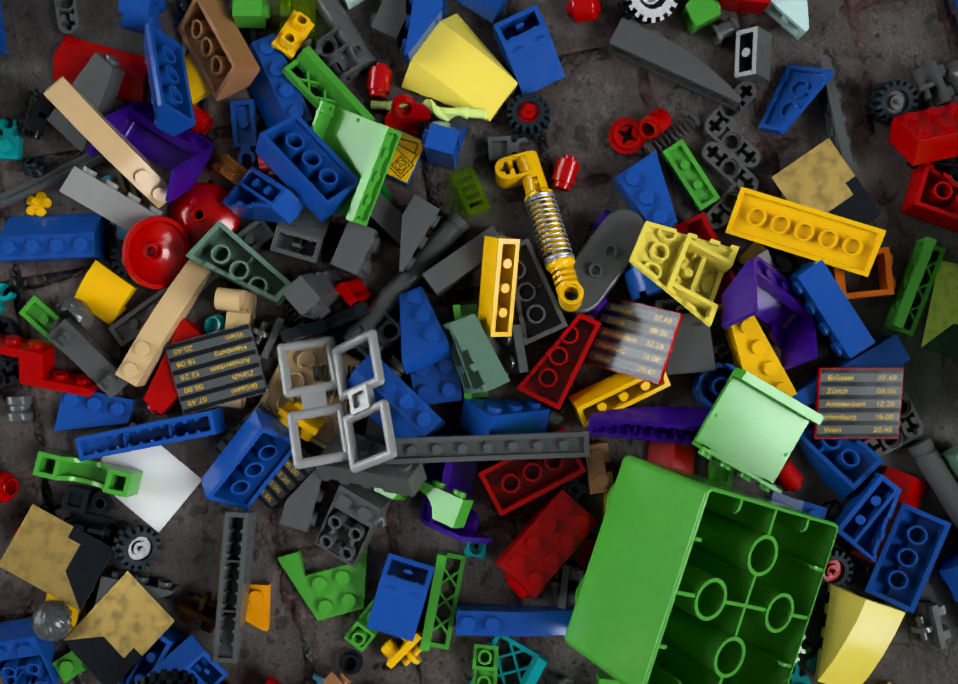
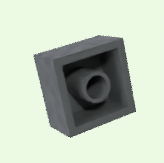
M348 221L330 264L338 270L363 280L365 275L369 276L374 263L371 261L374 254L378 255L381 250L383 241H380V234L377 230L368 226Z

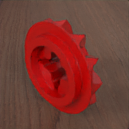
M623 117L612 124L609 129L608 139L610 146L618 154L621 153L628 156L637 153L643 147L646 138L640 134V122L631 117ZM631 128L630 137L633 140H628L622 144L623 136L620 134H625Z

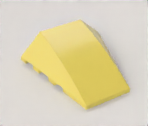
M456 13L439 21L412 57L401 88L416 92L428 99L432 98L449 107L460 108L469 106V108L487 109V118L483 120L490 122L518 83Z
M646 221L629 258V262L710 327L718 308V304L714 303L723 274L734 264L739 246H725L720 244L721 241L714 239L707 241L697 238L696 234H682L677 232L675 228Z
M828 583L827 591L830 593L829 603H825L826 624L821 630L823 645L818 650L814 679L824 684H863L883 657L907 611L891 603H879L861 597L846 588Z

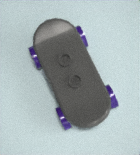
M606 209L592 228L596 231L575 256L574 270L578 278L577 281H579V284L584 289V296L579 309L572 312H588L591 316L595 317L608 300L606 297L607 293L631 264L629 258L645 223V219L639 213L629 209L616 210L611 213ZM551 279L549 283L554 286V281ZM574 293L564 295L568 300L577 299Z

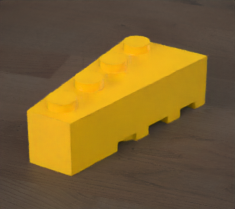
M754 315L724 329L735 367L752 373L790 397L797 394Z

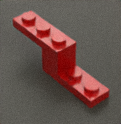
M0 334V354L19 358V384L91 397L99 389L97 384L87 374L70 373L64 369L55 370L54 344L46 343L40 339L30 340L21 338L19 335Z

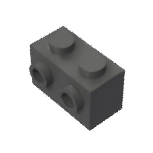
M759 26L736 31L735 79L741 82L749 81L754 84L770 81L771 33Z

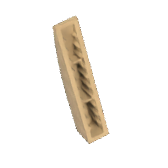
M63 76L43 92L48 100L158 209L167 202L165 199L169 180Z
M188 260L139 332L116 371V376L135 387L146 386L165 354L166 346H169L182 319L186 318L212 274L211 271Z

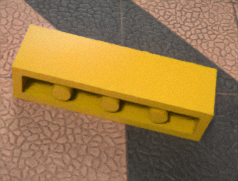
M484 235L478 319L485 334L489 337H512L520 239Z
M666 371L661 385L616 373L568 398L576 417L584 427H587L590 414L624 409L671 386Z

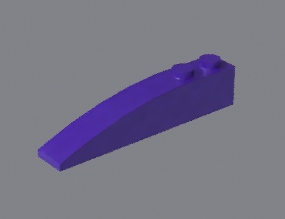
M651 406L597 412L590 414L586 431L589 432L590 436L693 445L692 442L711 409Z

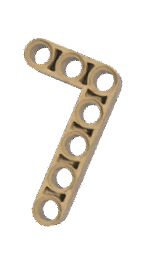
M222 287L216 289L214 296L215 309L227 312L225 330L247 324L252 329L255 325L257 308L256 294L241 289ZM246 397L219 404L218 406L243 409Z

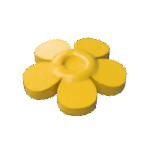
M39 191L36 194V198L34 196L27 198L26 203L29 207H27L26 213L30 216L37 215L42 217L47 213L45 208L51 207L52 200L47 198L46 193Z

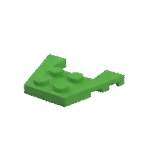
M368 546L355 568L345 563L309 574L306 573L300 550L278 557L279 563L317 621L365 607Z

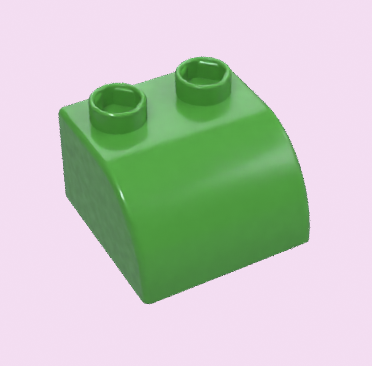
M625 456L622 460L616 482L611 486L607 494L606 512L586 573L576 588L575 606L565 634V642L622 684H789L835 542L838 525L819 516L716 480L637 456Z

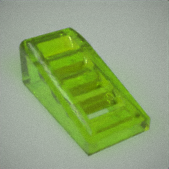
M473 167L451 175L469 219L491 210ZM471 175V180L459 183V179ZM475 184L474 188L463 192L462 188ZM475 192H478L479 194L478 196L471 198L469 200L466 199V196L473 194ZM479 200L482 201V204L475 206L473 208H470L469 206L470 204L477 202Z

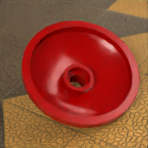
M213 183L194 184L192 189L176 198L171 205L169 218L175 220L184 228L189 236L191 249L218 220L235 234L238 232L240 218L221 203L229 194L221 186ZM202 211L203 217L197 219V213Z
M163 216L146 217L134 224L124 239L122 246L124 267L129 276L141 286L151 289L167 288L189 260L185 255L191 250L190 239L184 228L175 220ZM150 247L151 252L150 254H147V250Z

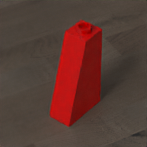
M182 319L169 345L206 336L207 334L191 320ZM167 350L143 399L148 403V409L156 415L169 414L181 401Z

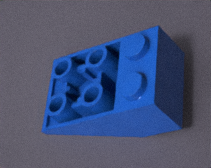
M409 0L411 15L407 14L405 29H408L407 38H403L401 52L404 53L403 59L407 61L408 67L412 57L439 21L445 19L446 0Z
M536 4L493 25V37L513 78L518 83L517 86L522 96L525 92H527V95H530L531 92L534 93L565 78L549 30Z
M388 553L367 628L413 642L435 567Z
M32 618L1 622L0 674L4 683L59 684L58 672L52 664L56 661L54 642L42 640L34 633Z
M193 634L150 671L160 673L161 669L167 668V671H172V668H178V672L186 670L188 675L191 673L195 675V679H198L199 684H219L229 675L221 663L212 662L213 654Z

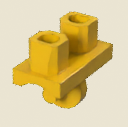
M294 10L271 46L280 50L292 60L315 24L303 13Z
M289 400L284 407L280 408L278 415H280L279 421L287 428V414L292 411L303 410L302 402L297 400L294 403ZM320 417L298 420V426L301 427L299 432L300 438L308 442L323 428L326 421Z
M419 626L417 627L413 642L402 639L403 642L398 646L389 638L381 646L380 650L388 659L386 665L390 669L405 655L406 657L402 660L405 666L411 661L416 665L422 661L419 653L422 651L420 650V644L413 649L422 639L421 634L423 630Z

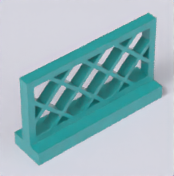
M495 636L490 644L491 646H496L499 638H502L509 642L511 652L499 655L498 668L500 673H498V677L502 678L503 684H507L505 675L515 672L518 674L519 684H536L548 662L549 656L542 652H536L511 636ZM525 652L533 657L529 665L519 667L516 654ZM512 655L516 668L503 671L500 658ZM526 670L522 677L521 671Z

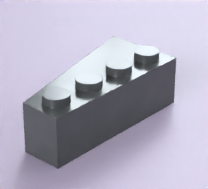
M529 238L520 241L515 294L524 346L569 326Z
M336 269L331 272L329 270L325 271L323 274L321 272L300 275L281 293L301 316L319 321L330 317L335 312L333 308L344 300L335 287L346 280Z
M340 432L321 455L343 451ZM355 433L359 461L386 450L385 445ZM349 460L315 466L320 479L323 481H330L332 479L345 485L354 483L362 485L366 489H372V487L381 488L384 492L410 497L415 496L427 479L422 463L386 464V462H383L357 473L350 471Z

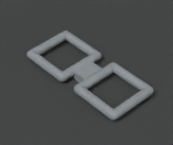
M370 329L332 349L339 399L341 401L349 400L351 411L350 414L343 417L342 421L349 467L352 473L368 469L394 459L397 456L389 402L386 399L375 402L373 389L383 385L385 378L377 332L374 329ZM368 342L374 378L348 389L342 354ZM380 412L386 450L359 461L353 423Z
M332 336L277 345L283 395L285 398L301 396L303 410L292 411L287 414L292 459L296 469L348 460L342 421L343 417L347 415L346 407L343 403L328 405L326 392L338 390L332 356L335 341ZM326 346L331 381L292 388L287 352ZM337 414L343 451L303 458L297 421Z

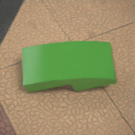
M375 596L344 636L345 640L361 652L366 649L378 632L367 628Z
M474 644L472 684H497L499 646Z

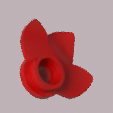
M401 94L393 99L392 109L386 114L384 125L395 130L400 128L402 131L415 136L419 129L420 121L429 120L431 116L426 105L415 102L407 94ZM407 103L405 107H399L400 104Z

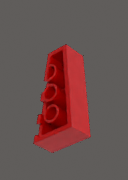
M930 162L921 164L912 171L900 213L958 233V183L953 181V177L945 172L940 173L934 169V165Z
M579 313L516 389L560 410L602 323Z

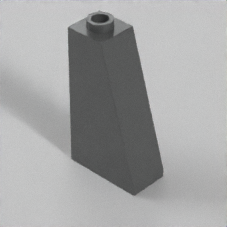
M95 52L72 86L103 116H106L113 109L126 71L119 66L120 61L113 55ZM55 108L47 121L81 152H88L90 142Z
M493 226L489 227L422 274L438 298L482 266L484 235L505 236L500 228L495 230Z

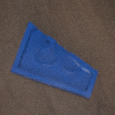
M787 64L760 122L759 129L762 132L783 135L834 75L832 69Z
M96 391L91 397L62 392L54 431L132 423L137 399L118 395L110 398L106 393Z

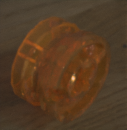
M223 152L220 156L221 160L218 163L215 162L212 168L236 185L248 170Z

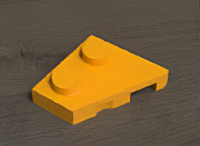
M250 582L245 621L262 631H268L270 626L271 583Z

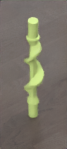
M426 99L422 102V104L427 106L431 114H435L443 121H450L456 116L465 119L487 118V109L469 108V106L460 108L438 107L432 99ZM371 100V109L389 112L392 109V101ZM400 104L399 107L403 108L407 104Z

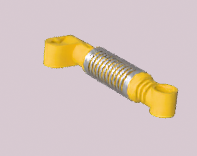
M525 151L499 159L495 164V181L497 185L504 189L523 185L526 194L524 199L526 209L529 210L528 214L532 220V228L535 229L534 233L537 234L536 239H538L537 243L540 244V253L543 254L542 258L544 259L545 268L552 275L558 295V304L563 310L568 312L579 309L582 304L584 289L579 284V281H577L578 278L574 270L575 257L572 253V248H570L571 245L567 238L566 229H564L565 226L561 219V214H559L560 211L556 204L555 195L548 188L537 152ZM514 167L518 168L519 174L515 173ZM574 293L577 299L568 300L564 295Z

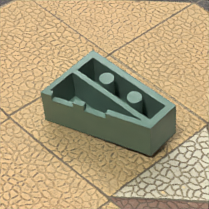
M475 313L440 325L449 343L450 353L465 393H483L510 382Z

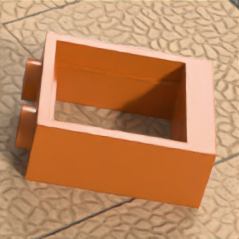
M889 247L879 248L876 256L880 290L846 293L844 270L825 264L848 300L895 294L896 280L892 275L893 255L890 253Z

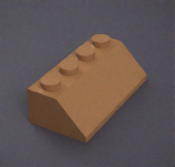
M192 0L177 30L215 101H220L249 87L260 71V67L223 0Z

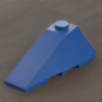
M810 421L796 444L822 480L841 499L854 491L884 461L867 444L858 439L856 441L853 439H814V423Z

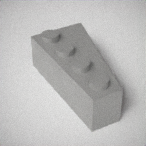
M85 165L83 168L74 166L59 190L61 193L127 231L138 221L146 217L162 216L163 214L162 210L151 204L149 207L142 204V199L131 192L124 193L119 189L120 186L107 178L103 180L98 177L96 171Z

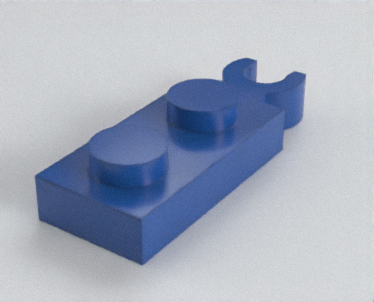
M253 99L229 101L233 146L235 150H241L238 154V162L241 166H245V157L251 156V162L257 165L258 158L253 152V148H256L255 143L258 141L255 101Z

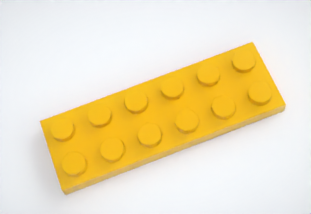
M741 187L725 233L814 261L823 260L827 265L868 277L887 230Z

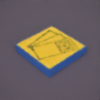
M398 129L397 131L402 132L386 176L409 186L425 150H423V144H421L422 139Z

